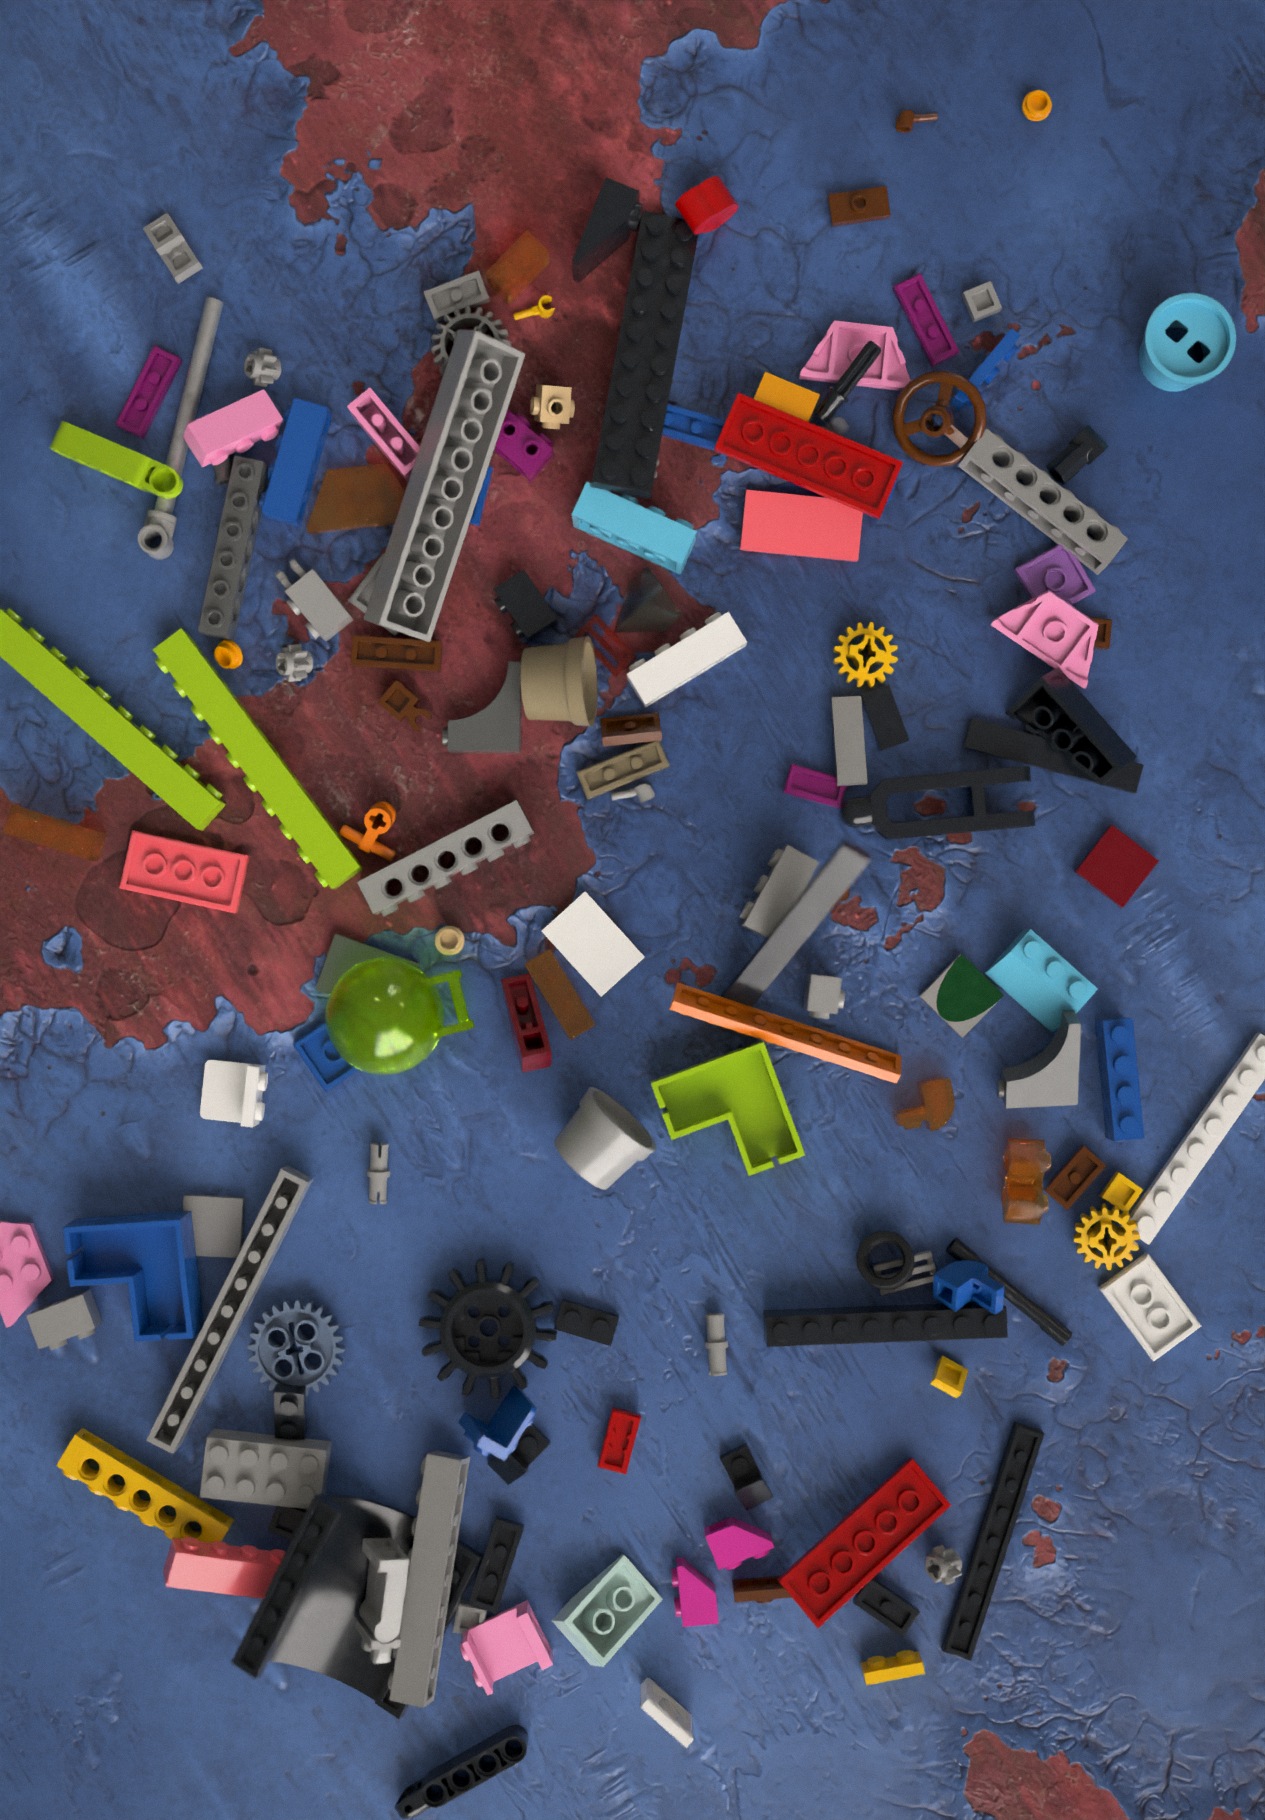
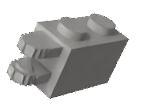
M293 558L289 563L293 571L301 577L297 582L292 585L289 582V578L280 570L274 574L286 588L285 592L290 597L286 603L297 616L303 613L309 621L305 626L315 639L321 636L327 642L354 619L313 569L306 574Z

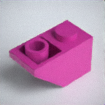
M729 1517L704 1527L705 1537L718 1570L726 1568V1570L734 1569L742 1564V1560L752 1556L754 1559L764 1557L770 1553V1549L774 1548L770 1533L734 1517Z
M683 1557L676 1558L677 1568H671L673 1587H679L680 1598H674L676 1617H682L683 1627L719 1624L715 1584Z

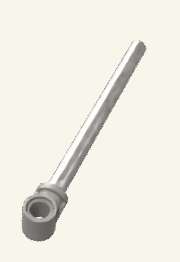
M207 297L205 300L165 464L181 476L189 447L183 436L186 425L195 421L223 307L222 301ZM158 496L155 510H148L145 525L138 534L139 546L154 559H165L173 552V535L177 518L172 516L176 497L165 499ZM156 536H161V544L156 548H151V540Z

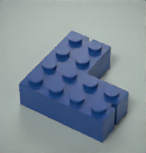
M191 1211L76 1218L63 1227L66 1254H72L83 1246V1250L78 1251L66 1260L69 1286L128 1283L134 1342L161 1340L165 1336L167 1340L194 1338L201 1331L204 1322Z

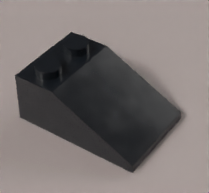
M605 178L572 259L573 280L580 283L629 239L632 230L637 232L643 215L640 214L643 206L639 202L640 191Z

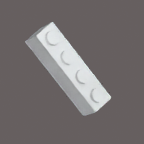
M720 612L715 613L705 620L706 626L698 631L694 627L679 636L680 642L673 646L667 643L654 652L656 655L654 658L647 662L643 658L629 667L631 672L627 673V679L645 708L746 646L747 641L729 612L721 615Z

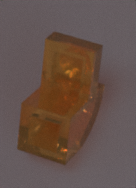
M946 1076L917 1082L922 1106L893 1112L895 1124L898 1126L903 1125L904 1129L907 1130L921 1127V1121H925L926 1128L931 1132L944 1126L951 1118L955 1105L951 1080Z

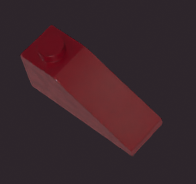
M530 973L501 979L514 1045L522 1073L551 1067L552 1050Z

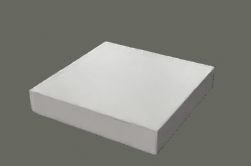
M647 1677L640 1685V1707L687 1748L694 1740L692 1715L653 1680Z

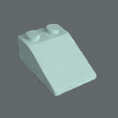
M621 1555L573 1596L551 1621L590 1665L604 1667L663 1598L625 1555Z

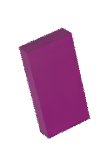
M791 764L783 793L840 809L847 786H837L836 776Z

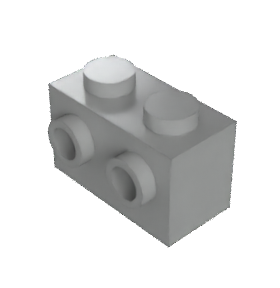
M806 973L802 1009L809 1011V1016L815 1018L829 1019L830 1013L838 1014V1008H843L845 1001V990H840L842 978Z
M91 1289L39 1308L26 1315L38 1349L49 1346L50 1350L57 1349L68 1344L67 1339L76 1335L78 1340L95 1334L94 1328L103 1323Z

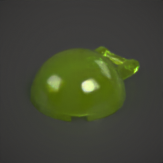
M389 957L373 958L356 964L339 978L340 980L335 985L331 995L329 994L325 1019L332 1045L347 1063L363 1072L390 1075L414 1068L432 1053L441 1036L475 1027L473 1019H469L460 982V978L463 977L461 969L427 976L422 970L408 963V961ZM448 981L458 1022L444 1025L443 1004L435 984Z

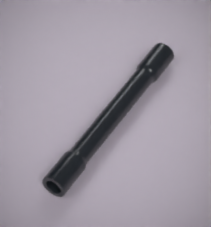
M957 1237L950 1242L945 1250L957 1261L971 1260L987 1265ZM987 1265L988 1276L1005 1286V1299L1035 1322L1043 1332L1060 1346L1065 1345L1069 1341L1072 1331L1052 1315L1047 1314Z

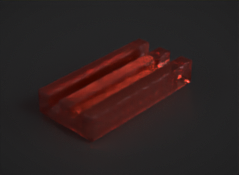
M597 614L575 633L576 637H583L588 632L619 664L615 668L593 645L595 657L615 678L637 658ZM595 623L628 656L625 660L592 628Z

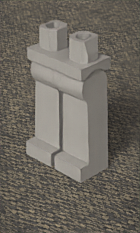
M392 1538L363 1539L362 1552L369 1559L366 1598L360 1606L359 1613L361 1618L356 1619L355 1628L362 1637L361 1647L364 1651L370 1652L372 1663H389L392 1649L400 1648L401 1638L398 1635L401 1627L409 1558Z

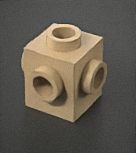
M536 384V395L531 398L530 412L531 415H534V421L543 422L542 428L560 429V423L569 424V420L573 418L575 411V402L571 399L572 387Z

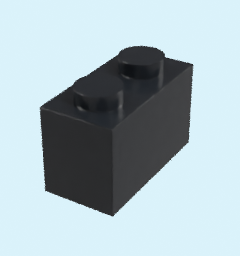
M524 569L494 589L498 596L494 599V602L503 615L507 612L514 620L510 625L519 639L525 636L530 643L558 624L556 616Z

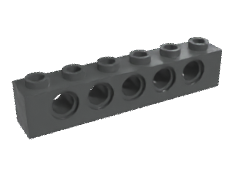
M234 456L198 632L206 637L220 640L229 639L233 642L235 640L261 517L260 498L262 492L266 491L268 483L267 475L269 468L264 461Z

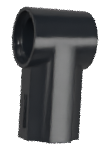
M1087 425L1068 443L1069 446L1046 466L1050 475L1062 485L1072 479L1086 464H1091L1109 447L1090 425Z

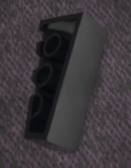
M1059 667L1042 676L1005 712L1012 719L1017 718L1026 725L1025 729L1033 735L1039 734L1050 743L1049 747L1057 753L1061 751L1071 758L1072 764L1100 785L1105 784L1118 775L1137 758L1133 751Z

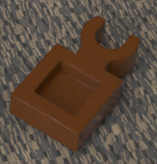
M397 680L377 702L399 722H402L407 716L411 727L417 732L422 731L420 726L416 724L418 716L423 715L428 720L432 719L431 714L427 710L415 707L420 700Z

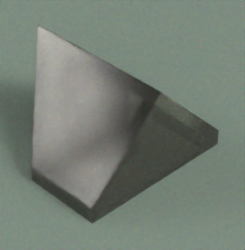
M648 567L644 568L629 583L613 633L665 631L683 615Z

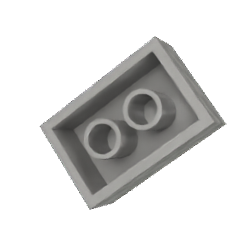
M789 845L783 847L782 850L779 848L775 850L768 862V866L772 867L768 876L763 875L760 877L753 890L758 893L754 902L747 901L739 916L743 919L741 926L766 939L804 891L819 862Z

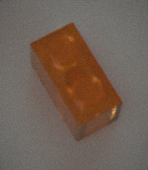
M526 230L486 272L488 285L510 304L550 263L549 251Z

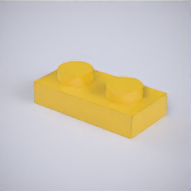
M903 1650L898 1652L896 1656L887 1658L873 1656L868 1658L867 1662L860 1663L866 1685L925 1674L919 1651Z

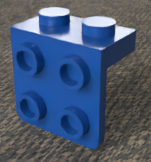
M514 1385L488 1424L467 1412L463 1413L458 1422L465 1430L464 1436L474 1443L472 1447L477 1452L486 1457L492 1454L505 1461L508 1455L516 1449L519 1438L526 1427L530 1426L533 1422L536 1406L519 1387Z

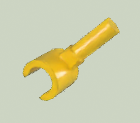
M549 295L542 296L539 299L538 305L513 313L515 321L532 315H540L543 318L551 317L555 308L546 310L542 305L550 303L552 297Z

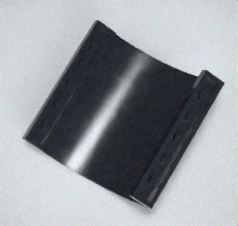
M332 1493L314 1495L231 1663L255 1679L261 1677L268 1661L306 1668L336 1679L375 1700L376 1705L396 1718H402L409 1705L389 1700L391 1690L388 1689V1681L391 1672L394 1670L396 1660L393 1658V1649L389 1663H372L370 1652L364 1651L361 1647L362 1637L355 1628L356 1619L361 1618L359 1609L366 1598L369 1559L362 1552L363 1539L392 1538L408 1556L409 1550L413 1548L414 1536H412L411 1529L416 1517L379 1502L356 1496ZM460 1540L457 1542L444 1634L484 1556Z

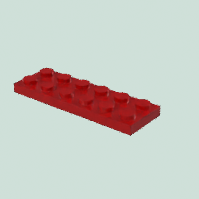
M737 393L714 448L719 453L876 519L881 517L903 464L900 460L740 393Z
M909 1458L777 1580L812 1623L819 1628L940 1517L951 1504L914 1459Z

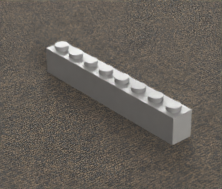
M436 1450L427 1453L421 1464L423 1482L416 1496V1504L419 1508L418 1515L414 1519L411 1529L412 1536H414L413 1548L409 1550L407 1556L409 1558V1574L406 1582L399 1633L401 1645L400 1648H393V1658L396 1660L394 1670L391 1672L388 1681V1689L391 1690L389 1700L421 1708L434 1701L470 1456Z

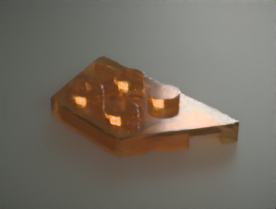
M386 463L327 470L307 525V533L316 534L395 524L405 491Z

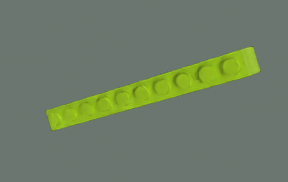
M0 607V657L192 826L203 831L226 805L220 799L223 794L212 784L209 783L205 786L199 781L198 778L201 775L189 764L183 767L175 760L179 755L166 744L163 747L158 745L154 741L156 735L143 724L139 728L131 720L134 716L122 705L116 708L109 701L112 696L99 685L96 688L92 687L87 682L90 677L77 666L72 669L65 663L67 657L54 646L50 650L42 643L46 639L33 627L29 630L20 623L23 618L10 607L7 610Z
M181 628L156 646L153 651L158 656L155 662L165 674L170 672L176 680L172 683L174 688L183 698L188 696L193 703L190 707L192 712L200 721L205 719L211 729L208 730V733L218 745L223 743L229 751L226 754L227 759L236 769L241 767L247 775L243 778L245 783L253 792L259 791L264 798L261 804L271 816L276 814L282 822L279 825L280 830L289 840L294 838L300 846L297 849L298 854L307 864L312 862L318 870L314 875L323 887L329 885L331 889H337L361 871L363 866L189 633Z

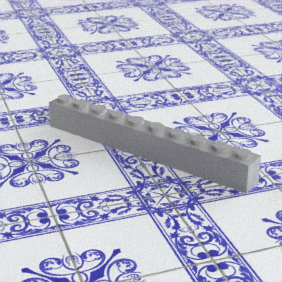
M288 1165L280 1170L146 1441L172 1454L181 1446L314 1178Z

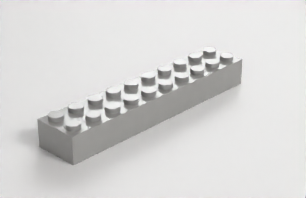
M458 330L363 620L427 642L431 641L525 353L476 330Z

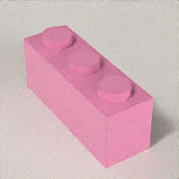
M368 388L351 402L347 408L353 418L403 478L409 482L420 447L374 391Z
M263 389L188 423L183 438L201 467L211 463L212 465H218L234 452L244 453L254 443L262 439L266 442L275 438L279 434L283 418Z

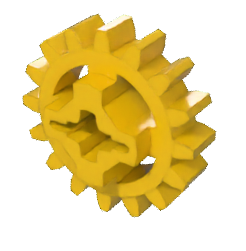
M859 622L856 625V631L851 627L846 628L847 638L842 635L838 637L837 640L842 646H835L833 648V652L839 654V657L833 660V664H841L842 667L837 673L841 675L846 672L848 674L847 683L851 682L854 678L857 680V687H861L864 681H867L869 687H873L875 678L882 683L886 680L883 672L891 674L894 671L889 664L898 661L897 657L891 655V653L898 649V646H890L889 642L893 635L885 637L883 635L885 627L882 626L876 631L874 630V623L870 622L867 629H864L862 623ZM863 636L861 643L858 645H848L854 638ZM875 639L880 642L884 650H879L874 642ZM867 645L868 654L872 655V657L864 664L863 656L858 653H861ZM847 659L853 661V663L856 666V671L850 667V665L847 662ZM873 664H883L878 671L868 674L870 666Z
M1105 1203L1102 1204L1101 1211H1097L1091 1206V1215L1080 1214L1083 1224L1075 1223L1074 1225L1075 1230L1078 1232L1073 1234L1074 1242L1079 1243L1076 1246L1077 1253H1084L1083 1258L1086 1263L1093 1259L1097 1269L1101 1263L1106 1264L1107 1270H1111L1112 1263L1115 1262L1120 1268L1123 1267L1122 1259L1125 1257L1131 1261L1133 1257L1130 1250L1138 1251L1139 1249L1138 1243L1135 1242V1240L1140 1239L1139 1231L1135 1230L1137 1228L1136 1221H1128L1130 1215L1127 1210L1119 1214L1117 1205H1114L1111 1211L1107 1210ZM1111 1220L1118 1222L1122 1226H1116ZM1098 1222L1093 1228H1090L1094 1223ZM1106 1227L1108 1233H1110L1108 1246L1105 1245V1240H1103ZM1092 1247H1096L1102 1253L1096 1252L1092 1249Z

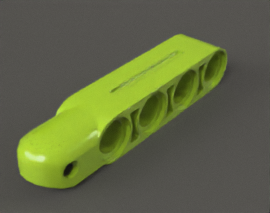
M61 421L49 447L54 452L161 498H175L183 489L181 475L170 466L65 421Z

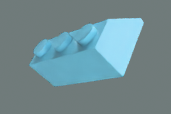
M1024 929L985 972L990 979L1050 1032L1055 1031L1060 1026L1062 1011H1075L1077 1013L1098 990L1031 929Z

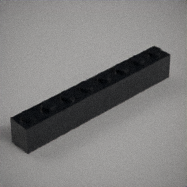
M975 1302L967 1303L956 1312L943 1303L763 1310L764 1340L767 1347L1008 1338L1007 1307L1004 1304L1003 1309L996 1315Z

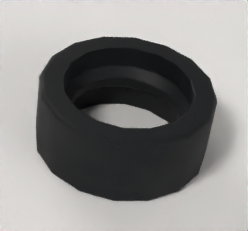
M877 1231L867 1236L860 1244L856 1254L857 1267L861 1276L872 1287L881 1290H894L904 1285L911 1277L915 1267L914 1254L908 1242L899 1234L890 1231ZM881 1243L895 1245L903 1255L901 1270L891 1278L876 1276L868 1266L870 1251Z

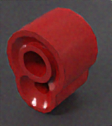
M713 176L685 192L676 201L675 207L692 232L697 235L711 232L724 224L734 215L739 204L721 178Z

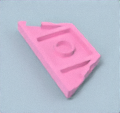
M836 320L833 321L799 376V379L837 383L866 343L871 340L880 346L881 353L856 386L902 391L911 381L905 366L906 361L898 347V339L893 327Z
M1050 590L992 620L991 626L1054 669L1059 667L1070 680L1083 689L1087 687L1088 674L1094 652V642L1098 631L1097 622Z
M0 1220V1313L6 1328L16 1323L17 1319L32 1305L39 1294L48 1287L55 1277L34 1224L26 1222L11 1223Z

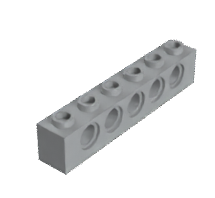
M988 429L985 430L983 436L977 440L958 465V467L1054 542L1062 545L1063 549L1071 552L1081 563L1097 575L1109 565L1128 540L1116 526L1107 523L1093 508L1084 505L1075 498L1070 490L1061 487L1051 479L1047 472L1038 469L1028 461L1024 454L1015 451L1004 442L1001 436L992 433ZM993 460L999 462L1002 467L997 466ZM1017 479L1022 480L1025 485L1020 484ZM1040 497L1045 498L1048 504L1043 502ZM1064 515L1068 516L1072 522L1066 520ZM1087 533L1091 534L1095 540H1092Z
M515 800L357 883L373 914L381 913L384 917L399 909L398 903L408 899L409 903H412L424 897V890L434 885L436 889H439L452 882L451 876L459 872L464 876L478 869L476 863L486 858L489 862L505 855L503 849L514 845L516 849L531 841L529 836L534 834V831L519 802ZM498 825H505L509 830L508 837L503 841H496L493 838V830ZM473 838L479 839L482 843V849L476 855H470L466 849L468 841ZM445 852H452L456 858L455 864L451 868L445 869L440 864V858ZM421 865L426 866L429 870V876L424 882H418L414 878V870ZM393 879H398L402 883V891L397 896H392L387 889L389 882Z

